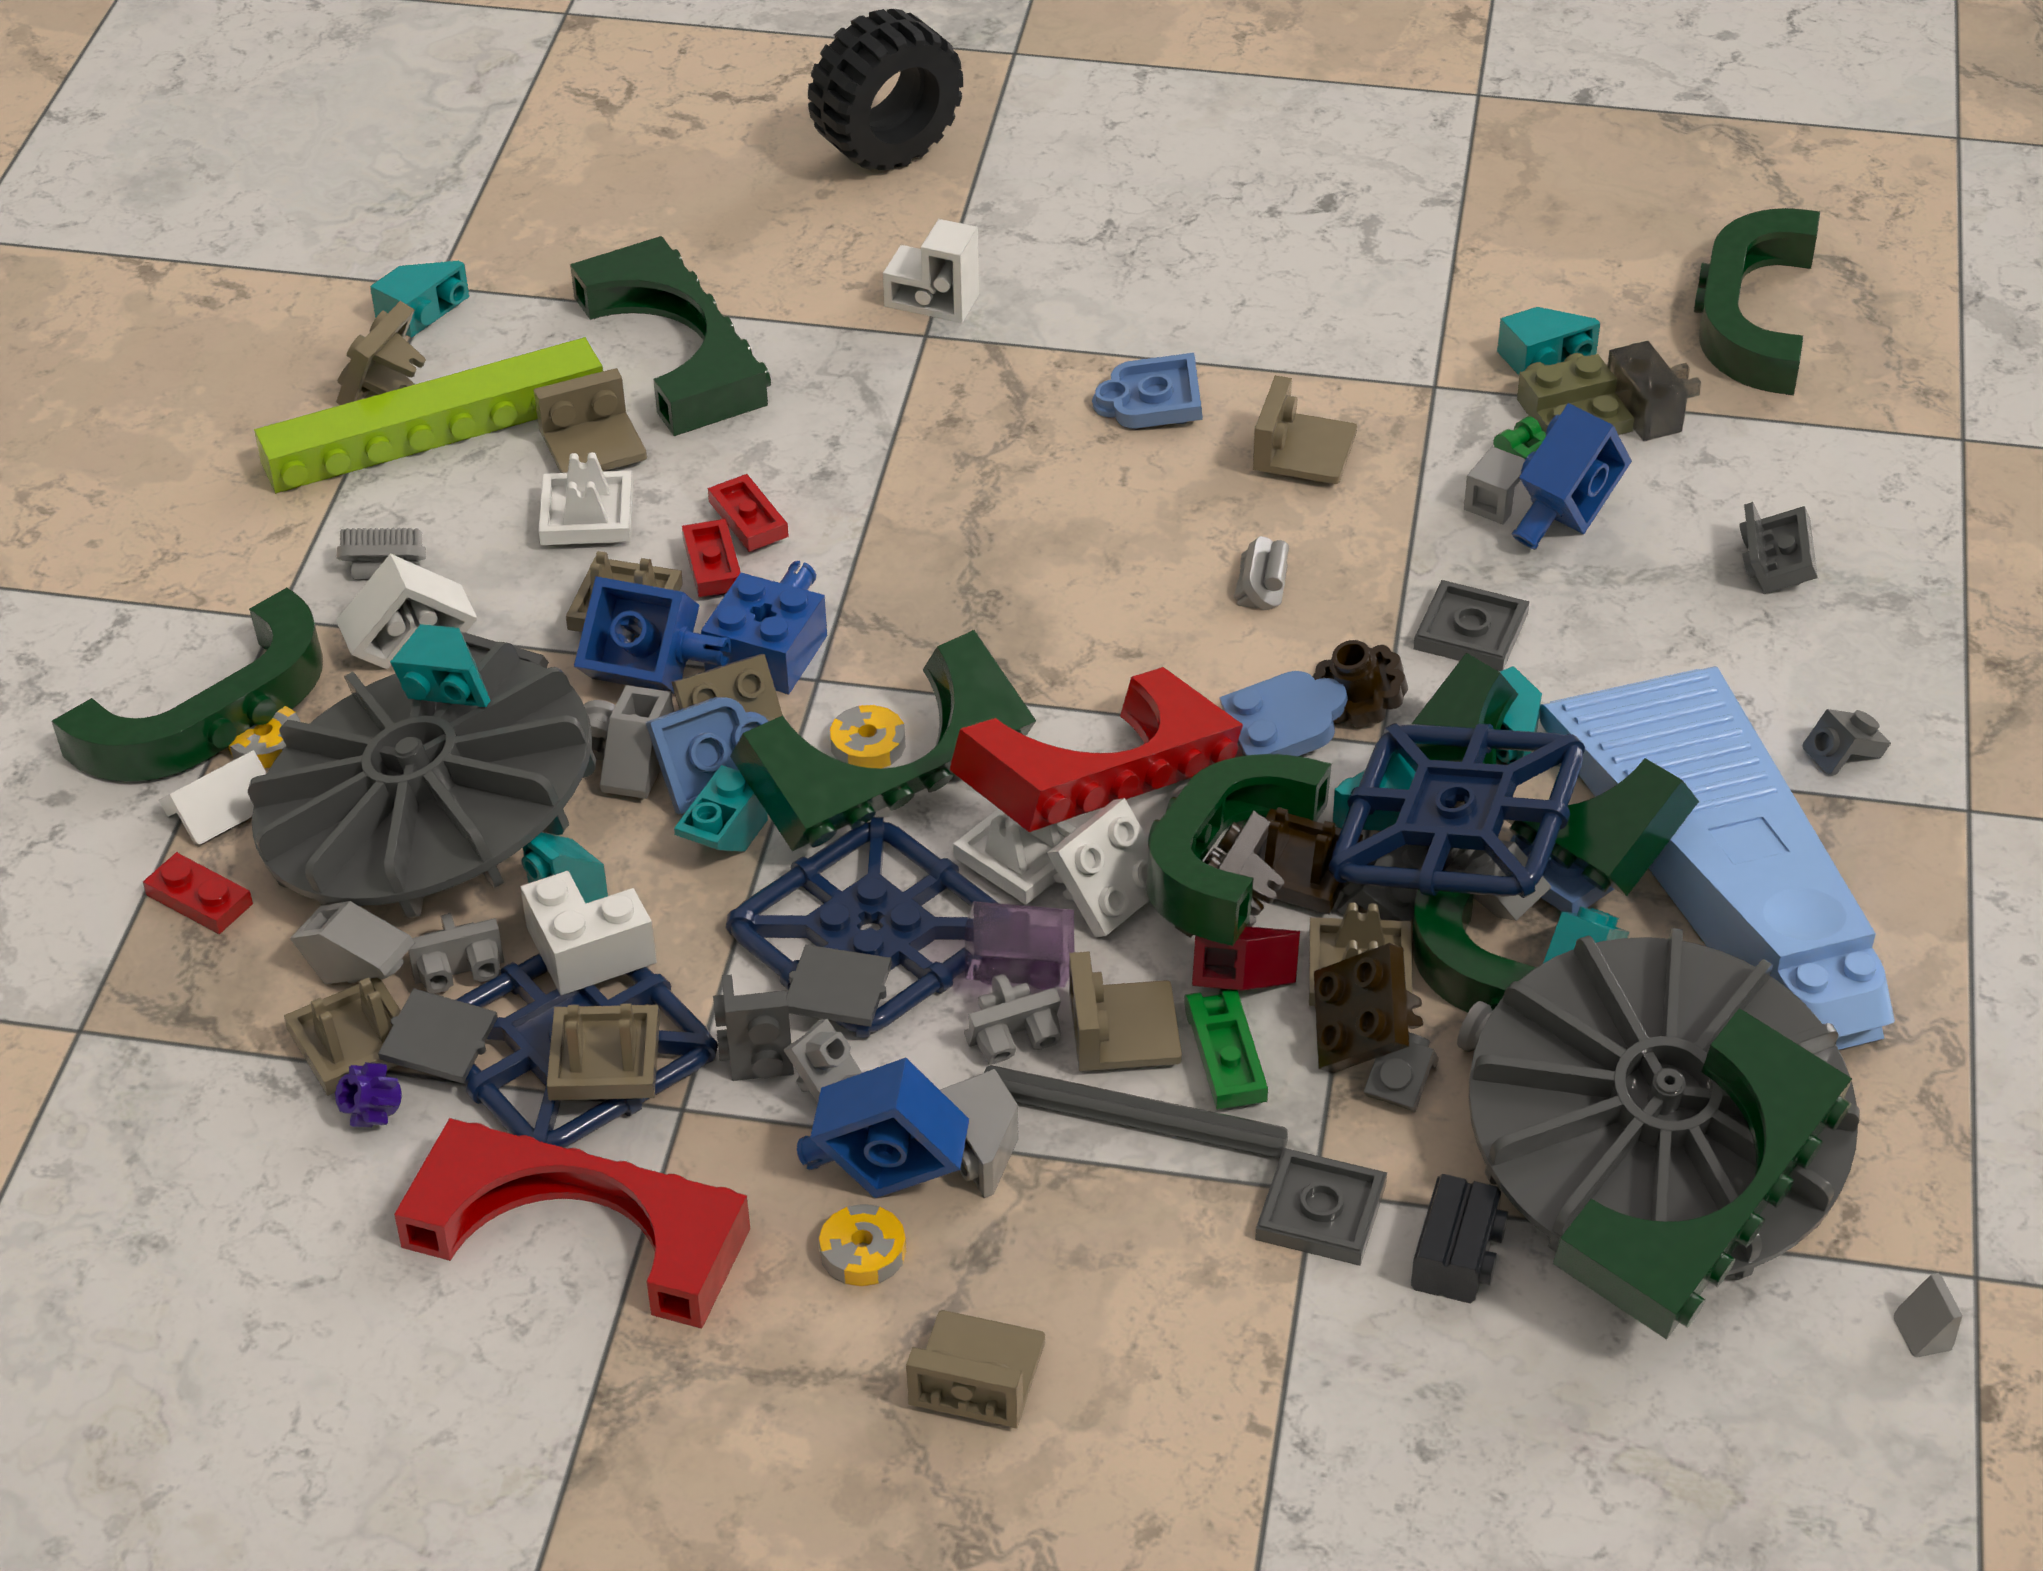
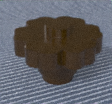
M1349 640L1339 644L1334 649L1331 660L1319 662L1315 669L1316 673L1312 676L1315 680L1322 678L1335 679L1344 685L1347 693V703L1341 716L1333 720L1334 724H1341L1350 720L1351 724L1357 728L1383 721L1386 716V709L1400 707L1408 691V683L1403 672L1404 669L1400 656L1395 652H1391L1390 648L1386 645H1377L1370 648L1366 643L1358 640Z

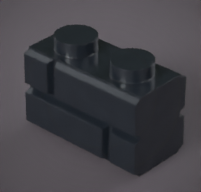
M1441 1174L1437 1177L1413 1259L1411 1286L1415 1291L1436 1296L1442 1293L1445 1294L1446 1298L1471 1304L1476 1300L1480 1283L1491 1285L1497 1253L1490 1252L1489 1249L1492 1241L1502 1243L1509 1213L1499 1209L1502 1191H1500L1498 1186L1473 1181L1470 1184L1464 1178Z

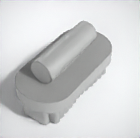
M346 528L340 530V546L337 547V559L352 562L351 573L353 579H370L389 554L409 562L426 559V548L422 546V532L418 528L414 530L412 528H375L374 530L372 528H357V530L355 528Z
M1261 536L1252 541L1248 549L1241 554L1240 576L1234 598L1238 600L1237 604L1239 606L1269 610L1281 604L1289 545L1285 541L1276 540L1273 542L1269 538Z

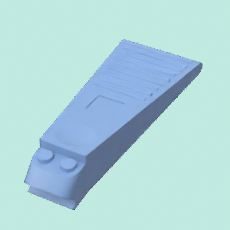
M1718 667L1695 669L1541 704L1539 719L1547 733L1573 734L1584 744L1585 752L1579 776L1595 797L1624 780L1646 758L1682 779L1699 800V803L1651 864L1649 870L1707 947L1723 951L1755 967L1762 959L1773 964L1770 976L1787 987L1804 1002L1822 1024L1831 1023L1834 1025L1839 1034L1836 1041L1838 1050L1884 1039L1882 1026L1894 1023L1895 1018L1885 970L1872 948L1876 933Z

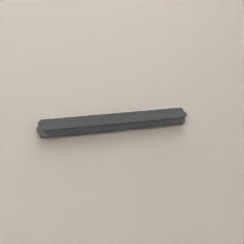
M993 1065L987 1066L984 1071L985 1073L995 1069L1017 1103L1276 1158L1281 1157L1283 1148L1287 1146L1288 1130L1283 1126Z

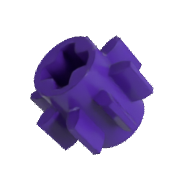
M365 1062L364 1066L351 1065L349 1066V1074L344 1075L339 1080L336 1086L335 1100L340 1112L351 1114L350 1126L372 1128L373 1124L387 1125L388 1116L393 1115L398 1110L402 1098L401 1087L397 1078L385 1077L387 1072L386 1064Z

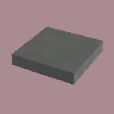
M1441 580L1414 637L1413 649L1458 661L1462 659L1465 653H1468L1495 670L1503 671L1528 615L1530 601Z
M1283 1148L1256 1226L1255 1240L1361 1266L1386 1187L1387 1172Z

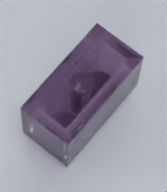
M973 902L965 925V980H977L984 984L992 985L991 982L994 976L1004 974L1010 983L1022 984L1026 982L1028 985L1042 990L1066 986L1069 979V953L1075 952L1074 910Z

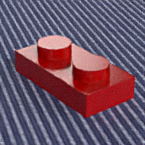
M748 474L707 488L709 503L722 519H726L727 525L748 552L789 537L788 523Z
M726 519L683 525V542L698 597L727 593L741 571Z
M178 852L172 855L143 881L146 896L219 935L253 905L250 890Z

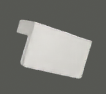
M253 750L159 799V802L167 817L175 813L178 814L193 843L200 845L253 816L254 805L248 795L249 783L252 778L267 773Z

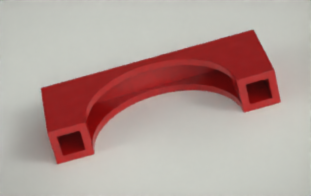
M1161 667L1131 677L1120 717L1138 733L1144 742L1139 747L1114 753L1074 751L1027 737L994 718L960 729L949 770L1025 830L1032 832L1103 808L1113 800L1123 798L1127 800L1192 778L1199 771L1214 763L1234 758L1238 751L1237 743L1243 724L1169 670Z
M452 1118L448 1119L394 1213L401 1248L451 1261L457 1250L476 1230L498 1215L525 1204L553 1199H573L606 1206L621 1213L637 1225L646 1235L655 1251L652 1269L646 1281L651 1315L701 1329L751 1229L747 1195L737 1193L730 1188L714 1187L694 1182L677 1174H664L637 1167L627 1161H614L587 1154L577 1148L567 1149L540 1142L527 1135L517 1136L490 1129L481 1123H467Z

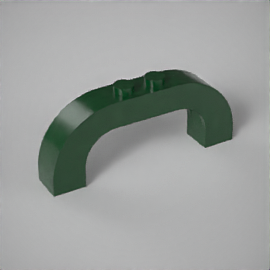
M1778 208L1761 210L1739 217L1726 225L1717 235L1710 263L1702 262L1694 306L1695 313H1702L1699 341L1707 359L1719 371L1731 379L1755 389L1794 395L1803 335L1769 331L1752 324L1742 315L1738 302L1742 280L1755 269L1773 265L1811 269L1820 211Z
M286 587L249 608L258 644L266 652L249 665L164 713L144 718H125L112 714L91 698L53 719L51 722L62 756L79 770L102 779L144 781L162 778L194 767L229 747L238 735L255 724L264 725L271 721L275 713L284 706L293 709L315 687L323 668V654L309 606L301 597Z
M1258 754L1226 759L1214 763L1194 775L1178 797L1170 799L1166 813L1160 820L1155 819L1150 828L1146 891L1150 903L1155 910L1171 924L1190 934L1233 946L1250 921L1254 878L1214 868L1204 863L1203 859L1227 827L1232 825L1233 822L1237 823L1247 820L1253 811L1266 818L1271 808L1277 810L1280 807L1287 809L1289 814L1317 821L1327 807L1332 764L1299 756Z
M1418 890L1414 906L1411 945L1414 962L1420 975L1435 993L1464 1012L1468 1013L1478 1001L1490 1005L1493 1011L1503 998L1508 986L1514 981L1521 980L1536 967L1490 953L1470 939L1466 929L1472 917L1474 894L1439 891L1436 896L1422 895L1420 890Z

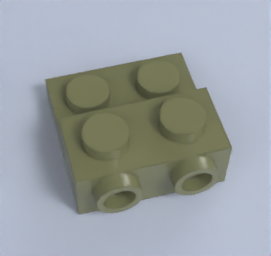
M1574 353L1568 356L1564 362L1552 365L1536 362L1529 365L1525 371L1520 372L1517 400L1528 416L1535 418L1539 422L1542 431L1546 432L1550 421L1556 415H1560L1566 405L1570 403L1612 424L1618 435L1633 432L1634 417L1615 393L1617 378L1599 354L1584 356L1581 353Z

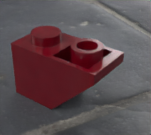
M1246 926L1233 946L1195 936L1192 986L1249 990L1296 983L1300 931Z

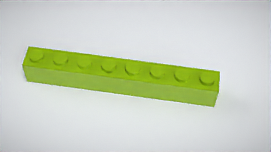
M586 337L254 429L260 461L275 494L536 420L538 418L534 389L603 372V366Z

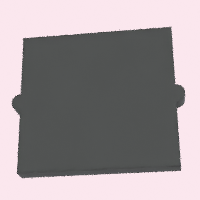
M805 944L796 971L789 973L791 984L787 993L789 1014L820 1019L828 1018V1020L871 1027L880 999H884L887 996L885 983L892 965L891 958Z
M413 988L399 1016L391 1019L392 1029L378 1053L379 1060L464 1084L478 1055L486 1052L485 1041L498 1018L497 1012Z

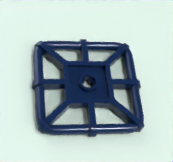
M1393 723L1384 728V735L1381 736L1373 749L1359 786L1353 788L1349 795L1347 805L1350 809L1333 848L1329 871L1336 881L1340 883L1350 882L1359 885L1418 889L1422 895L1436 896L1439 891L1501 897L1519 895L1525 898L1536 891L1535 886L1545 873L1559 830L1565 828L1570 817L1568 804L1582 767L1585 746L1573 734L1561 735L1557 733L1493 729L1491 724L1479 723L1475 728L1420 724L1399 726L1397 723ZM1416 744L1468 748L1462 762L1429 760ZM1492 749L1532 751V753L1509 765L1483 764L1486 753L1489 754ZM1393 752L1396 754L1400 753L1416 772L1409 790L1379 788ZM1561 763L1549 800L1513 797L1518 785ZM1457 801L1465 802V804L1461 807L1450 808L1454 807ZM1375 810L1400 812L1396 824L1357 843L1367 817L1372 815ZM1504 820L1540 823L1525 867L1498 838ZM1405 844L1430 846L1422 869L1367 865ZM1451 848L1484 850L1506 876L1447 872L1442 870Z
M873 817L871 822H867L856 829H851L811 857L799 858L791 864L790 871L743 901L736 909L731 910L727 914L726 920L727 931L734 936L740 945L780 976L781 985L788 990L791 985L789 973L796 971L799 960L792 961L765 938H807L819 947L889 957L892 961L890 971L901 964L918 978L916 982L877 1008L871 1027L835 1021L840 1026L856 1032L857 1037H870V1032H876L887 1027L933 993L942 994L953 986L954 978L1011 938L1015 933L1016 923L1014 916L1008 913L1001 904L961 875L958 865L948 858L940 859L900 827L890 822H884V817ZM884 841L929 875L904 892L882 876ZM870 842L868 874L845 890H839L820 875V873L865 843ZM801 886L824 903L806 916L759 915ZM948 888L984 917H935L924 909L922 905ZM874 923L880 925V929L877 931L871 927L861 930L865 924ZM934 940H974L943 963L937 961L932 963L918 952Z
M540 953L518 965L512 962L501 968L499 976L455 999L483 1008L512 992L515 995L519 994L528 1004L505 1018L498 1017L487 1040L505 1041L515 1053L483 1071L474 1063L464 1082L467 1085L466 1092L475 1103L484 1104L510 1134L517 1136L527 1135L540 1142L563 1148L575 1143L624 1113L627 1116L635 1114L642 1109V1103L650 1098L607 1099L553 1130L561 1100H549L547 1092L554 1007H568V1005H658L659 1009L682 1031L659 1030L658 1053L683 1056L656 1071L655 1095L695 1073L706 1063L712 1062L716 1057L718 1048L717 1041L711 1036L707 1027L671 991L672 986L663 975L654 974L648 967L626 973L635 985L610 999H607L594 985L562 996L558 989L545 994L532 981L548 971ZM530 1070L546 1086L535 1128L529 1124L499 1090L501 1086Z

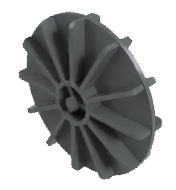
M497 642L485 656H472L491 700L487 707L408 699L396 673L367 686H364L353 671L345 675L344 678L352 694L334 704L310 724L287 720L279 729L286 744L285 749L274 761L267 774L256 776L249 783L248 795L254 805L252 816L253 838L256 849L265 866L280 886L289 888L305 897L318 900L321 906L351 901L358 906L399 902L408 918L421 915L424 896L451 888L482 873L494 888L504 882L496 865L515 854L541 832L562 835L569 826V821L563 808L575 793L582 778L592 775L595 771L596 758L591 749L592 730L590 719L580 696L570 685L567 676L557 667L545 668L536 663L519 659L514 646L507 642Z
M1671 928L1668 939L1652 937L1621 938L1595 943L1589 935L1579 938L1573 950L1552 958L1536 967L1521 980L1514 981L1508 986L1503 998L1490 1014L1474 1051L1469 1077L1471 1124L1478 1148L1486 1164L1485 1174L1490 1184H1498L1514 1207L1535 1227L1550 1237L1548 1244L1550 1249L1555 1252L1557 1251L1561 1236L1590 1199L1616 1212L1635 1218L1664 1222L1683 1221L1702 1217L1722 1209L1739 1197L1751 1184L1756 1173V1150L1750 1128L1742 1112L1731 1097L1717 1083L1702 1073L1710 1045L1739 1008L1850 1077L1845 1061L1836 1046L1839 1034L1834 1025L1831 1023L1822 1024L1804 1002L1787 987L1771 977L1773 964L1762 959L1755 967L1723 951L1696 943L1683 941V930ZM1852 1081L1844 1098L1851 1103L1844 1119L1834 1131L1827 1126L1818 1136L1823 1141V1144L1806 1169L1798 1164L1789 1175V1177L1794 1179V1183L1781 1204L1775 1208L1768 1203L1760 1216L1765 1219V1222L1748 1247L1739 1243L1730 1254L1736 1260L1728 1275L1735 1274L1739 1279L1752 1275L1755 1267L1773 1260L1793 1248L1821 1224L1835 1204L1850 1173L1857 1144L1860 1110L1857 1107Z

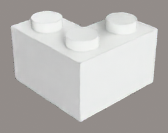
M938 219L922 244L921 249L900 245L883 272L884 307L963 323L979 296L978 227Z
M389 554L336 621L351 655L388 670L391 666L390 661L420 624L454 627L466 633L478 618L461 584L393 554Z
M569 871L520 886L527 929L561 996L657 963L652 921L634 888L585 904Z

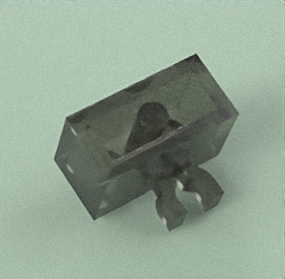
M1649 341L1633 343L1609 350L1607 366L1617 378L1615 393L1634 417L1633 429L1643 442L1682 432L1687 398L1699 396L1701 381L1698 377L1688 380L1690 367L1687 363L1670 368Z

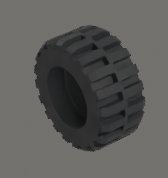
M884 9L869 12V17L861 15L851 20V25L848 28L841 27L834 34L835 39L829 46L825 44L820 52L822 58L819 64L814 63L811 71L813 83L808 84V99L811 101L808 103L810 118L814 120V127L827 141L860 167L880 171L893 169L894 165L903 167L911 164L912 158H921L929 152L928 147L934 142L938 144L944 137L942 132L947 125H952L956 117L954 110L956 107H960L962 92L959 88L963 87V71L960 70L962 69L961 61L958 54L953 50V46L917 16L900 9H887V12ZM900 72L898 81L890 94L877 106L871 108L873 100L883 84L893 75Z

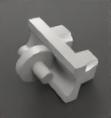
M448 913L441 915L443 930L412 938L415 944L408 950L413 978L415 984L423 983L429 993L436 994L448 991L454 985L452 975L471 971L473 979L479 982L489 981L500 975V964L504 963L496 918L455 927L452 915Z
M1006 975L994 976L991 982L993 992L978 997L981 1010L969 1013V1029L964 1031L969 1047L978 1044L979 1049L990 1065L1008 1060L1015 1055L1016 1046L1011 1034L1026 1030L1033 1049L1041 1050L1054 1046L1059 1042L1061 1036L1057 1016L1061 1003L1060 996L1056 987L1031 995L1030 988L1026 982L1011 986Z
M828 1018L817 1021L805 1035L784 1049V1052L800 1075L796 1082L801 1091H810L817 1103L822 1087L862 1073L850 1054L851 1046L842 1032L835 1031Z

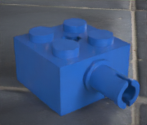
M1570 403L1566 405L1560 415H1556L1550 421L1545 439L1536 452L1528 455L1521 469L1519 478L1531 496L1530 499L1533 503L1517 528L1511 533L1518 542L1530 549L1536 550L1539 542L1554 520L1583 535L1586 533L1632 462L1612 424Z
M800 561L791 563L780 583L740 573L701 629V634L730 638L731 654L722 652L723 656L730 658L728 664L759 654H765L775 690L788 695L827 637L825 595L808 591L809 587L816 580V572L808 563L804 562L796 574L800 567ZM704 663L705 671L718 667L714 664Z
M596 576L574 667L592 679L669 691L675 694L671 682L683 677L688 660L714 664L718 667L727 665L730 658L723 656L722 652L731 654V640L727 637L721 638L693 633L700 605L684 592Z
M905 1057L822 1087L811 1136H804L798 1140L797 1154L802 1165L807 1164L806 1168L808 1170H814L835 1161L874 1198H878L960 1170L970 1119Z

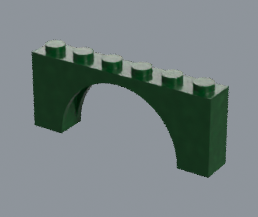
M662 236L570 264L574 298L590 320L616 314L637 313L657 315L688 326L704 340L698 351L683 365L653 379L657 413L673 436L768 406L767 387L771 386V378L766 365L756 360L748 341L740 339L735 332L731 319L728 316L723 317L717 308L712 294L704 292L695 272L688 271L684 266L679 251L677 249L672 250Z
M975 630L937 646L923 668V672L934 691L938 705L939 733L935 748L914 762L882 769L866 768L844 763L826 755L809 744L791 727L783 715L742 734L730 757L792 851L809 843L812 848L818 847L829 841L837 833V830L847 825L851 829H856L870 821L877 811L888 807L891 811L899 809L907 804L914 797L915 793L924 789L931 793L945 786L955 775L949 769L961 728L996 718L1013 730L1025 736L1028 734L1036 719Z
M1465 653L1412 724L1475 728L1477 724L1481 723L1491 724L1493 729L1500 730L1508 710L1519 694L1499 671ZM1416 744L1429 760L1462 762L1468 748ZM1492 749L1489 754L1486 753L1483 764H1496V749ZM1644 758L1634 771L1613 788L1592 799L1568 805L1570 811L1568 823L1565 828L1559 830L1550 857L1567 869L1573 863L1584 870L1581 875L1601 891L1606 892L1611 886L1623 895L1628 896L1699 803V800L1682 779ZM1505 820L1511 824L1509 830L1526 844L1533 845L1540 825L1539 822Z
M1740 1008L1710 1045L1702 1073L1717 1083L1731 1097L1742 1112L1750 1128L1756 1150V1173L1751 1184L1739 1197L1722 1209L1702 1217L1683 1221L1664 1222L1635 1218L1616 1212L1590 1199L1561 1236L1553 1261L1555 1266L1666 1340L1679 1323L1686 1328L1691 1325L1705 1303L1706 1299L1700 1295L1710 1282L1718 1287L1723 1282L1736 1260L1730 1254L1739 1243L1745 1247L1752 1243L1765 1222V1219L1760 1216L1768 1203L1775 1208L1781 1204L1794 1183V1179L1789 1177L1797 1164L1804 1169L1810 1165L1823 1144V1141L1818 1136L1826 1126L1834 1131L1842 1122L1851 1106V1103L1844 1099L1852 1081L1851 1077Z

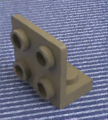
M617 368L534 389L539 431L560 473H568L569 458L572 453L578 454L581 463L587 462L589 453H595L602 471L625 467L647 459L646 449L626 413L623 380Z
M1275 375L1255 426L1253 470L1309 479L1321 483L1338 484L1357 433V424L1296 413L1298 398L1291 396L1292 378Z
M1090 951L1069 953V996L1079 1071L1174 1065L1182 1062L1181 1044L1170 981L1103 985L1102 972H1092Z
M939 1311L926 1349L912 1347L906 1364L908 1405L1018 1428L1045 1345V1333L1035 1329L955 1312Z

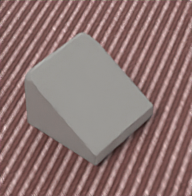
M1939 1273L1931 1274L1897 1308L1894 1313V1320L1911 1353L1915 1357H1922L1952 1350L1963 1315L1943 1277Z

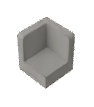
M1492 446L1467 475L1464 510L1503 525L1511 516L1514 488L1520 482L1519 477L1525 459Z

